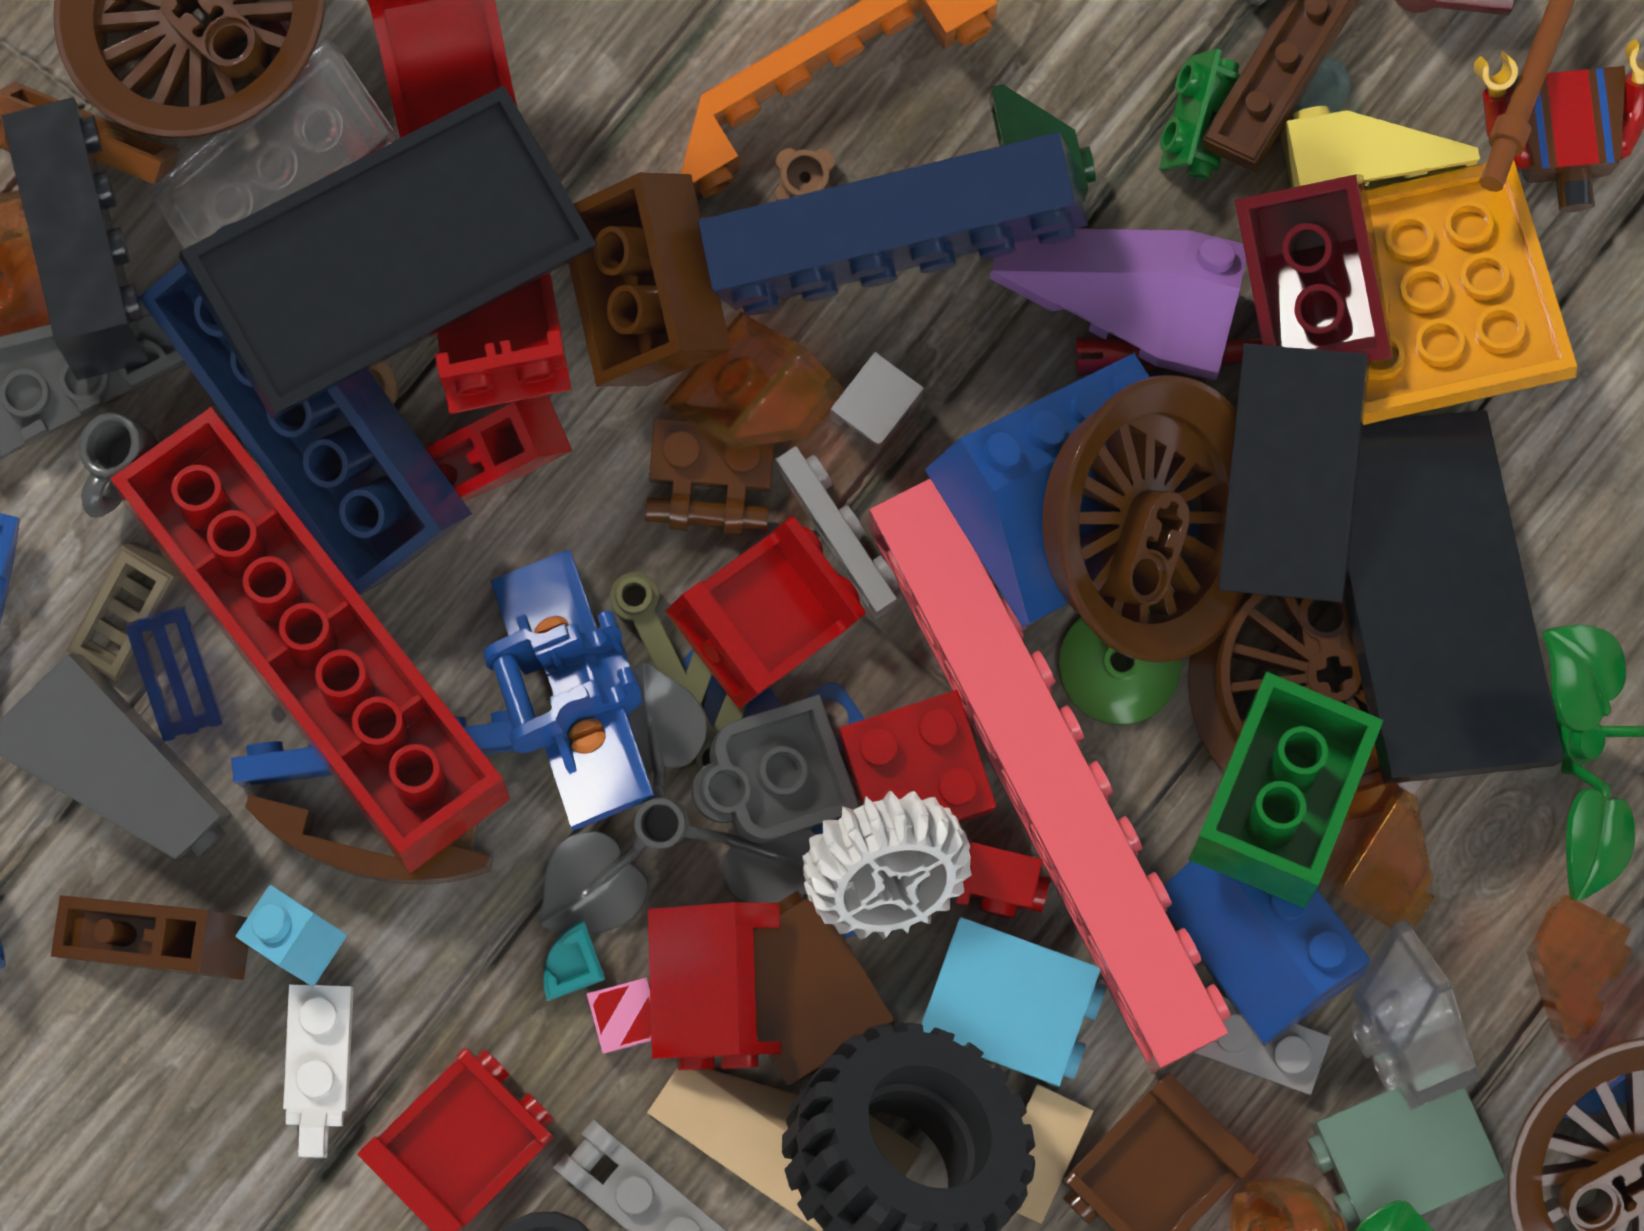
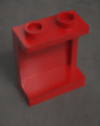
M793 516L785 520L771 534L703 582L699 581L685 591L665 610L738 709H741L843 634L866 614L860 604V596L854 585L846 577L837 574L824 557L823 547L817 536L809 528L801 526Z
M729 902L648 909L652 1059L677 1058L678 1070L715 1069V1057H721V1069L759 1067V1055L782 1054L781 1041L760 1042L757 1039L753 930L780 928L779 903Z
M465 1047L456 1056L457 1059L379 1136H374L357 1153L431 1231H462L556 1138L547 1128L554 1120L552 1115L530 1093H527L519 1100L503 1084L511 1074L485 1048L476 1056L470 1049Z

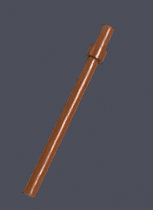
M1549 0L1506 113L1497 117L1488 140L1492 149L1479 183L1489 191L1498 192L1503 189L1515 156L1521 155L1525 149L1531 133V126L1528 121L1575 0Z

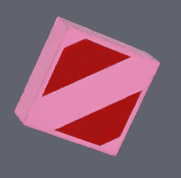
M647 977L587 993L603 1054L651 1042L650 986Z

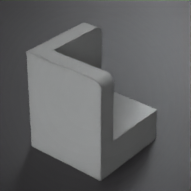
M874 352L830 409V419L839 426L843 422L847 423L873 444L881 445L902 417L908 418L922 400L924 388L878 353Z

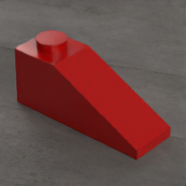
M549 396L511 402L425 447L464 502L525 476L573 451Z

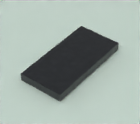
M1244 343L1219 590L1345 603L1370 361L1369 354Z

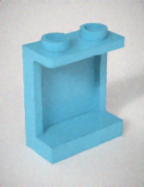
M960 917L921 1024L923 1025V1032L930 1033L936 1027L955 1034L953 1041L962 1046H965L968 1042L972 1043L984 1052L981 1057L983 1060L1044 1081L1045 1084L1058 1087L1063 1076L1074 1079L1086 1047V1044L1076 1041L1084 1017L1091 1020L1096 1019L1107 985L1096 982L1101 970L1100 967Z

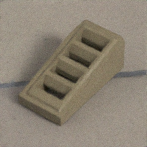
M131 543L122 545L66 651L71 654L84 655L98 671L116 682L121 681L183 580L167 559L142 544ZM135 569L155 580L154 587L152 588L132 576ZM123 589L145 602L141 610L118 597ZM111 611L131 623L133 626L128 633L105 619L107 613ZM96 631L121 646L117 655L91 640Z

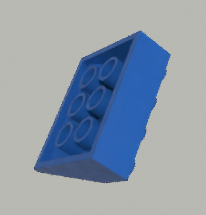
M1135 353L960 438L925 469L1023 628L1069 604L1061 594L1051 574L1042 533L1043 501L1054 461L1069 435L1083 420L1099 410L1105 402L1123 388L1139 380L1150 378ZM1090 468L1088 476L1100 483ZM1082 495L1080 512H1107L1105 507ZM1192 500L1186 502L1189 511H1195ZM1079 524L1080 538L1105 524ZM1189 524L1187 534L1194 538L1200 533L1198 524ZM1091 557L1084 560L1085 565L1089 563Z

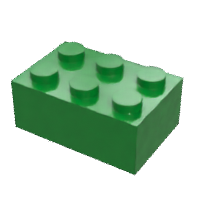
M1266 671L1254 696L1188 860L1306 908L1319 886L1384 720Z

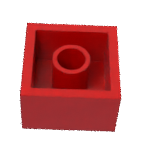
M958 689L839 728L838 738L861 806L864 805L866 796L872 802L880 801L891 790L898 799H902L912 791H915L921 800L935 797L941 806L951 809L952 814L958 818L960 824L991 814L997 806Z

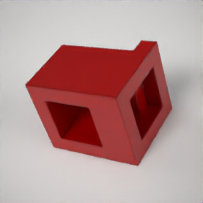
M970 842V870L972 875L963 881L964 893L956 897L955 907L966 909L969 898L981 900L979 911L1004 918L1015 919L1017 909L1042 913L1051 878L1040 874L1043 859Z

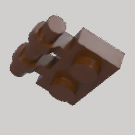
M654 419L649 481L650 483L673 484L671 499L647 497L645 521L669 523L670 530L688 531V525L724 528V534L742 535L743 529L767 531L769 507L747 506L745 501L746 490L771 492L775 428ZM692 486L727 489L726 504L691 501Z

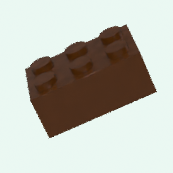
M639 172L574 203L576 210L596 242V246L592 251L568 263L596 387L648 386L732 350L720 297L712 290L698 223L701 215L691 174Z

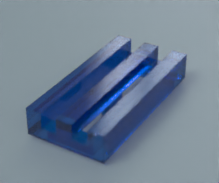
M186 605L126 623L125 628L163 742L173 740L176 736L184 733L189 735L199 732V729L207 726L212 728L222 725L223 717ZM175 622L177 624L205 709L204 713L194 714L165 625ZM145 631H153L182 718L181 720L172 722L143 634Z

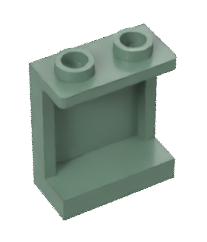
M1454 1062L1440 1065L1422 1073L1421 1076L1326 1118L1310 1123L1315 1136L1307 1139L1308 1148L1321 1174L1331 1171L1341 1194L1332 1197L1347 1231L1356 1229L1370 1214L1397 1200L1408 1201L1421 1216L1506 1178Z

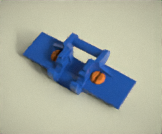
M571 550L559 552L490 580L508 636L485 648L483 657L487 668L495 671L513 727L509 735L513 750L519 753H528L545 747L572 829L577 830L654 799L655 795L629 714L642 703L641 689L623 647L622 634L615 614L611 611L601 612L598 615L600 627H597ZM542 668L545 669L554 695L550 697L551 711L535 717L520 669L524 675Z

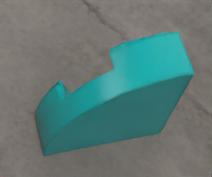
M584 919L567 927L555 939L547 953L543 968V984L547 1001L605 980L604 972Z

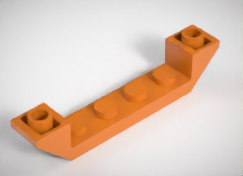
M861 0L700 96L681 174H691L696 196L701 193L703 198L706 199L722 192L735 180L732 174L739 171V157L721 126L728 123L731 128L746 123L761 111L760 103L779 92L782 97H788L797 93L813 80L811 73L832 62L834 67L846 64L865 49L862 43L882 31L886 37L897 34L914 22L916 19L914 13L918 10L921 11L944 49L958 41L963 47L968 46L991 31L993 26L990 22L996 18L998 2L996 0Z

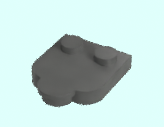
M820 694L739 719L726 725L715 735L711 742L709 751L711 763L704 766L696 774L691 787L693 803L702 816L717 823L732 822L735 830L743 838L755 843H767L823 825L825 820H838L842 817V806L853 810L859 807Z

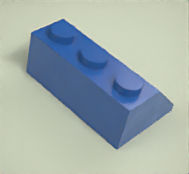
M1190 861L1164 885L1172 902V905L1167 907L1168 911L1165 913L1178 930L1182 928L1187 930L1200 954L1201 962L1263 1046L1364 977L1371 961L1318 889H1316L1306 908H1303L1193 861Z

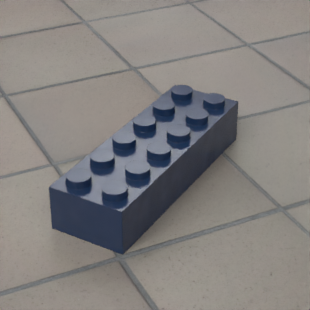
M1059 132L698 220L712 290L733 309H743L744 315H759L774 311L780 307L778 300L802 295L803 301L826 299L838 294L837 286L861 281L862 287L888 284L897 280V271L919 266L921 273L946 270L956 265L955 257L979 252L981 259L1004 256L1016 250L1015 243L1039 238L1040 244L1063 242L1076 236L1075 228L1088 226L1073 156Z
M231 223V224L222 226V227L219 228L216 232H218V231H220V230H222V229H224V228H226V227H228V226H230V225H232V224H234V223ZM181 261L139 296L141 302L286 503L359 595L390 579L472 515V512L368 369L272 419Z

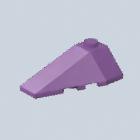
M1074 229L1076 236L1069 240L1054 244H1040L1039 238L1015 243L1016 250L1014 252L994 258L989 279L1050 311L1065 309L1090 322L1088 331L1105 340L1110 334L1140 348L1138 357L1157 367L1214 381L1217 380L1246 263L1243 243L1191 230Z

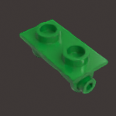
M1216 48L1190 56L1188 61L1181 67L1175 84L1176 93L1179 95L1174 114L1166 124L1161 136L1160 146L1164 152L1159 170L1165 172L1188 166L1187 175L1200 180H1210L1212 171L1219 170L1221 156L1203 149L1202 137L1211 124V114L1216 116L1240 76L1238 74L1240 65L1235 61L1220 58L1222 50Z

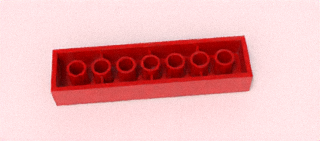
M212 407L202 412L110 478L122 502L409 874L510 800L501 775Z

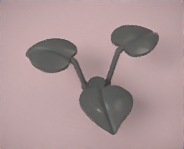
M649 663L638 664L633 670L641 689L642 703L629 714L646 772L652 768L654 770V785L652 789L655 798L645 802L638 809L634 820L635 831L638 837L623 854L615 839L601 832H579L560 843L550 857L545 871L543 902L539 918L540 924L547 929L563 932L573 923L584 919L589 934L609 931L622 926L640 911L649 891L645 875L630 863L640 854L645 846L663 849L679 843L685 836L731 846L722 860V875L732 894L743 902L778 903L796 891H800L801 895L806 894L802 856L810 850L809 838L816 835L812 829L767 843H755L743 838L736 830L735 835L726 832L690 825L686 808L676 799L666 797L665 766L682 767L697 757L706 741V717L700 703L689 690L663 674Z

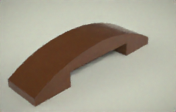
M248 795L245 806L261 824L299 852L334 869L366 879L398 884L430 885L450 883L491 872L494 861L490 855L448 845L409 874L396 857L310 836L316 817L310 810Z

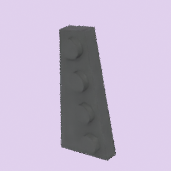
M141 303L144 319L139 320L138 323L149 362L78 381L54 342L51 325L0 336V459L186 365L183 358L143 303Z

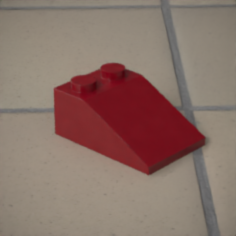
M1355 174L1234 200L1263 345L1364 353L1370 355L1369 362L1393 357L1376 238L1363 175Z

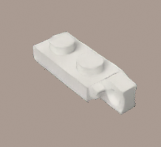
M289 984L283 1109H286V1125H299L298 1157L327 1158L329 1126L343 1127L344 1111H348L353 987L314 985L313 987L311 985Z

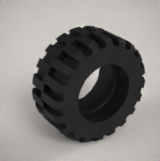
M900 1022L894 1030L892 1025L881 1024L868 1028L862 1035L851 1036L830 1055L800 1090V1095L791 1104L786 1116L788 1129L782 1135V1154L784 1158L792 1159V1161L784 1171L791 1191L798 1189L802 1198L797 1205L806 1220L809 1221L814 1218L823 1231H1000L1021 1208L1028 1196L1027 1185L1033 1180L1036 1164L1034 1156L1029 1155L1035 1147L1033 1129L1031 1124L1023 1123L1022 1117L1027 1113V1110L1019 1093L1012 1095L1006 1086L1009 1077L998 1065L991 1068L981 1058L984 1052L975 1045L968 1042L965 1046H962L953 1041L955 1034L936 1027L930 1033L923 1032V1025L918 1023ZM869 1112L890 1113L902 1117L920 1128L933 1141L943 1158L948 1176V1188L926 1186L907 1178L897 1171L885 1159L874 1141L869 1124Z

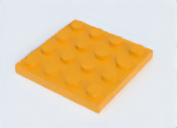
M1514 160L1503 189L1498 192L1489 191L1479 183L1486 163L1366 190L1376 238L1393 357L1369 362L1363 425L1576 378L1577 363Z

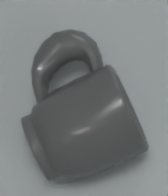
M115 412L100 414L91 420L81 433L78 445L79 456L84 467L91 472L83 486L81 500L83 510L90 517H103L120 505L122 500L110 478L159 444L150 430L124 414ZM110 482L109 486L104 491L106 484Z

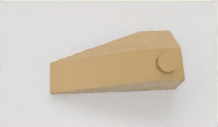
M677 1068L647 1113L817 1231H823L814 1218L809 1221L806 1220L797 1205L802 1198L798 1189L791 1191L784 1171L792 1159H786L782 1154V1135L788 1129L786 1116L790 1106L799 1095L711 1069L678 1070ZM869 1115L870 1129L877 1147L885 1159L905 1176L922 1150Z

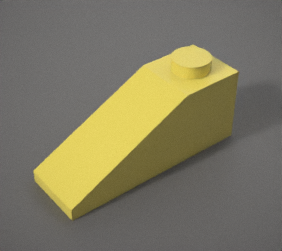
M1315 106L1295 112L1293 114L1294 120L1286 122L1280 135L1291 188L1360 174L1364 176L1366 190L1475 166L1480 160L1478 147L1348 110L1330 113L1328 106Z

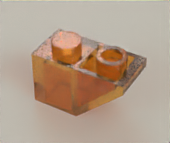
M1565 894L1553 899L1526 953L1553 1035L1567 1042L1576 1040L1580 1032L1586 1036L1590 1034L1604 1007V1002L1598 1000L1597 997L1607 977L1614 981L1619 977L1630 957L1632 948L1624 944L1631 928L1577 900H1570V897Z

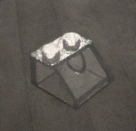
M1404 919L1395 923L1352 996L1360 1020L1352 1023L1351 1026L1363 1055L1366 1058L1374 1056V1065L1385 1089L1389 1092L1397 1088L1409 1108L1413 1110L1481 1080L1451 983L1407 920Z

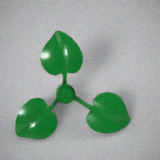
M1576 624L1550 628L1543 631L1542 635L1550 659L1551 690L1556 710L1554 714L1564 754V760L1561 761V772L1567 775H1574L1593 788L1583 789L1577 794L1569 811L1566 829V862L1570 900L1581 901L1606 887L1622 874L1631 860L1635 845V823L1629 804L1623 799L1610 798L1611 789L1609 784L1583 768L1582 765L1601 755L1605 746V737H1644V726L1599 725L1602 718L1608 716L1611 712L1609 701L1616 698L1624 687L1626 681L1625 656L1620 643L1609 632L1594 626Z

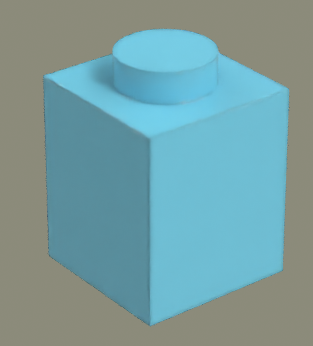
M269 885L235 937L279 967L314 987L348 935L274 886Z

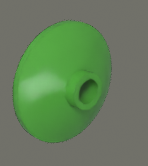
M1083 617L1079 618L1068 631L1059 655L1061 682L1073 704L1092 719L1111 725L1135 724L1159 712L1168 703L1177 688L1181 674V659L1170 662H1146L1133 659V667L1129 671L1118 672L1113 669L1110 663V657L1116 651L1106 645L1091 630Z

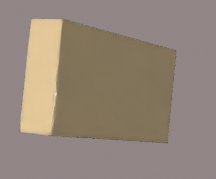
M1036 1084L1026 1106L1027 1113L1022 1117L1023 1123L1031 1124L1033 1129L1035 1147L1029 1155L1034 1156L1036 1163L1033 1180L1027 1185L1028 1196L1016 1213L1042 1224L1092 1116L1093 1110Z

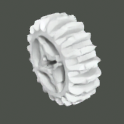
M890 790L883 800L872 802L866 796L864 805L854 810L842 806V817L839 820L823 821V833L809 838L810 850L802 856L804 862L803 874L806 880L804 886L809 901L813 902L817 914L821 916L824 924H833L839 934L848 933L853 930L860 940L866 938L872 932H877L883 940L887 938L891 931L903 929L908 934L910 926L920 921L931 924V914L935 911L950 910V898L964 893L963 881L972 875L970 870V844L965 831L960 826L958 818L952 814L950 808L941 806L935 797L921 800L915 791L908 793L902 799H898Z

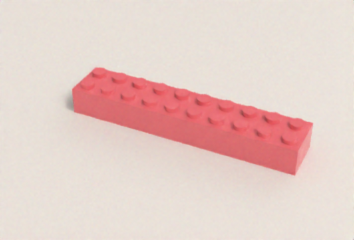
M928 479L869 509V532L883 559L900 584L899 589L952 691L958 689L971 728L1039 858L1043 859L1042 864L1049 877H1051L1050 879L1094 964L1101 968L1100 975L1105 985H1107V989L1151 1073L1153 1074L1219 1040L1228 1033L1224 1022L1231 1018L1222 995L1214 984L1205 988L1194 968L1197 966V963L1201 962L1200 954L1187 930L1182 928L1175 932L1165 912L1168 911L1167 907L1171 906L1172 902L1157 873L1153 872L1146 876L1136 858L1139 856L1138 851L1143 849L1141 842L1126 816L1116 820L1108 804L1110 801L1109 796L1113 794V790L1102 767L1097 760L1090 764H1087L1079 749L1081 747L1080 740L1084 739V735L1072 710L1068 705L1058 709L1050 693L1053 692L1051 685L1055 684V679L1046 660L1039 650L1029 654L1022 640L1024 638L1022 631L1026 627L1023 628L1005 598L1000 599L994 587L995 582L931 479Z

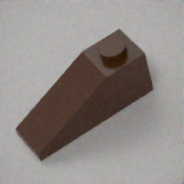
M60 895L51 957L244 980L249 946L235 936L247 917L205 909Z

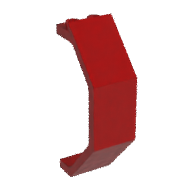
M367 0L375 27L400 138L503 85L517 107L495 0ZM551 272L437 332L439 354H435L439 379L445 390L449 414L572 390Z

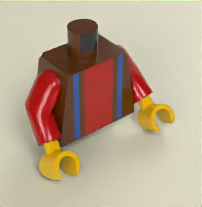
M1637 39L1631 40L1625 49L1626 58L1633 70V73L1628 74L1626 77L1624 66L1547 73L1528 121L1531 126L1529 139L1523 153L1515 156L1514 162L1516 168L1522 169L1526 182L1556 181L1560 212H1579L1595 207L1592 178L1611 175L1620 163V160L1632 154L1644 130V62L1636 61L1639 51ZM1501 51L1502 68L1494 76H1489L1488 63L1482 56L1478 57L1474 62L1476 76L1488 86L1482 93L1488 138L1497 117L1506 113L1520 77L1516 62L1504 51Z

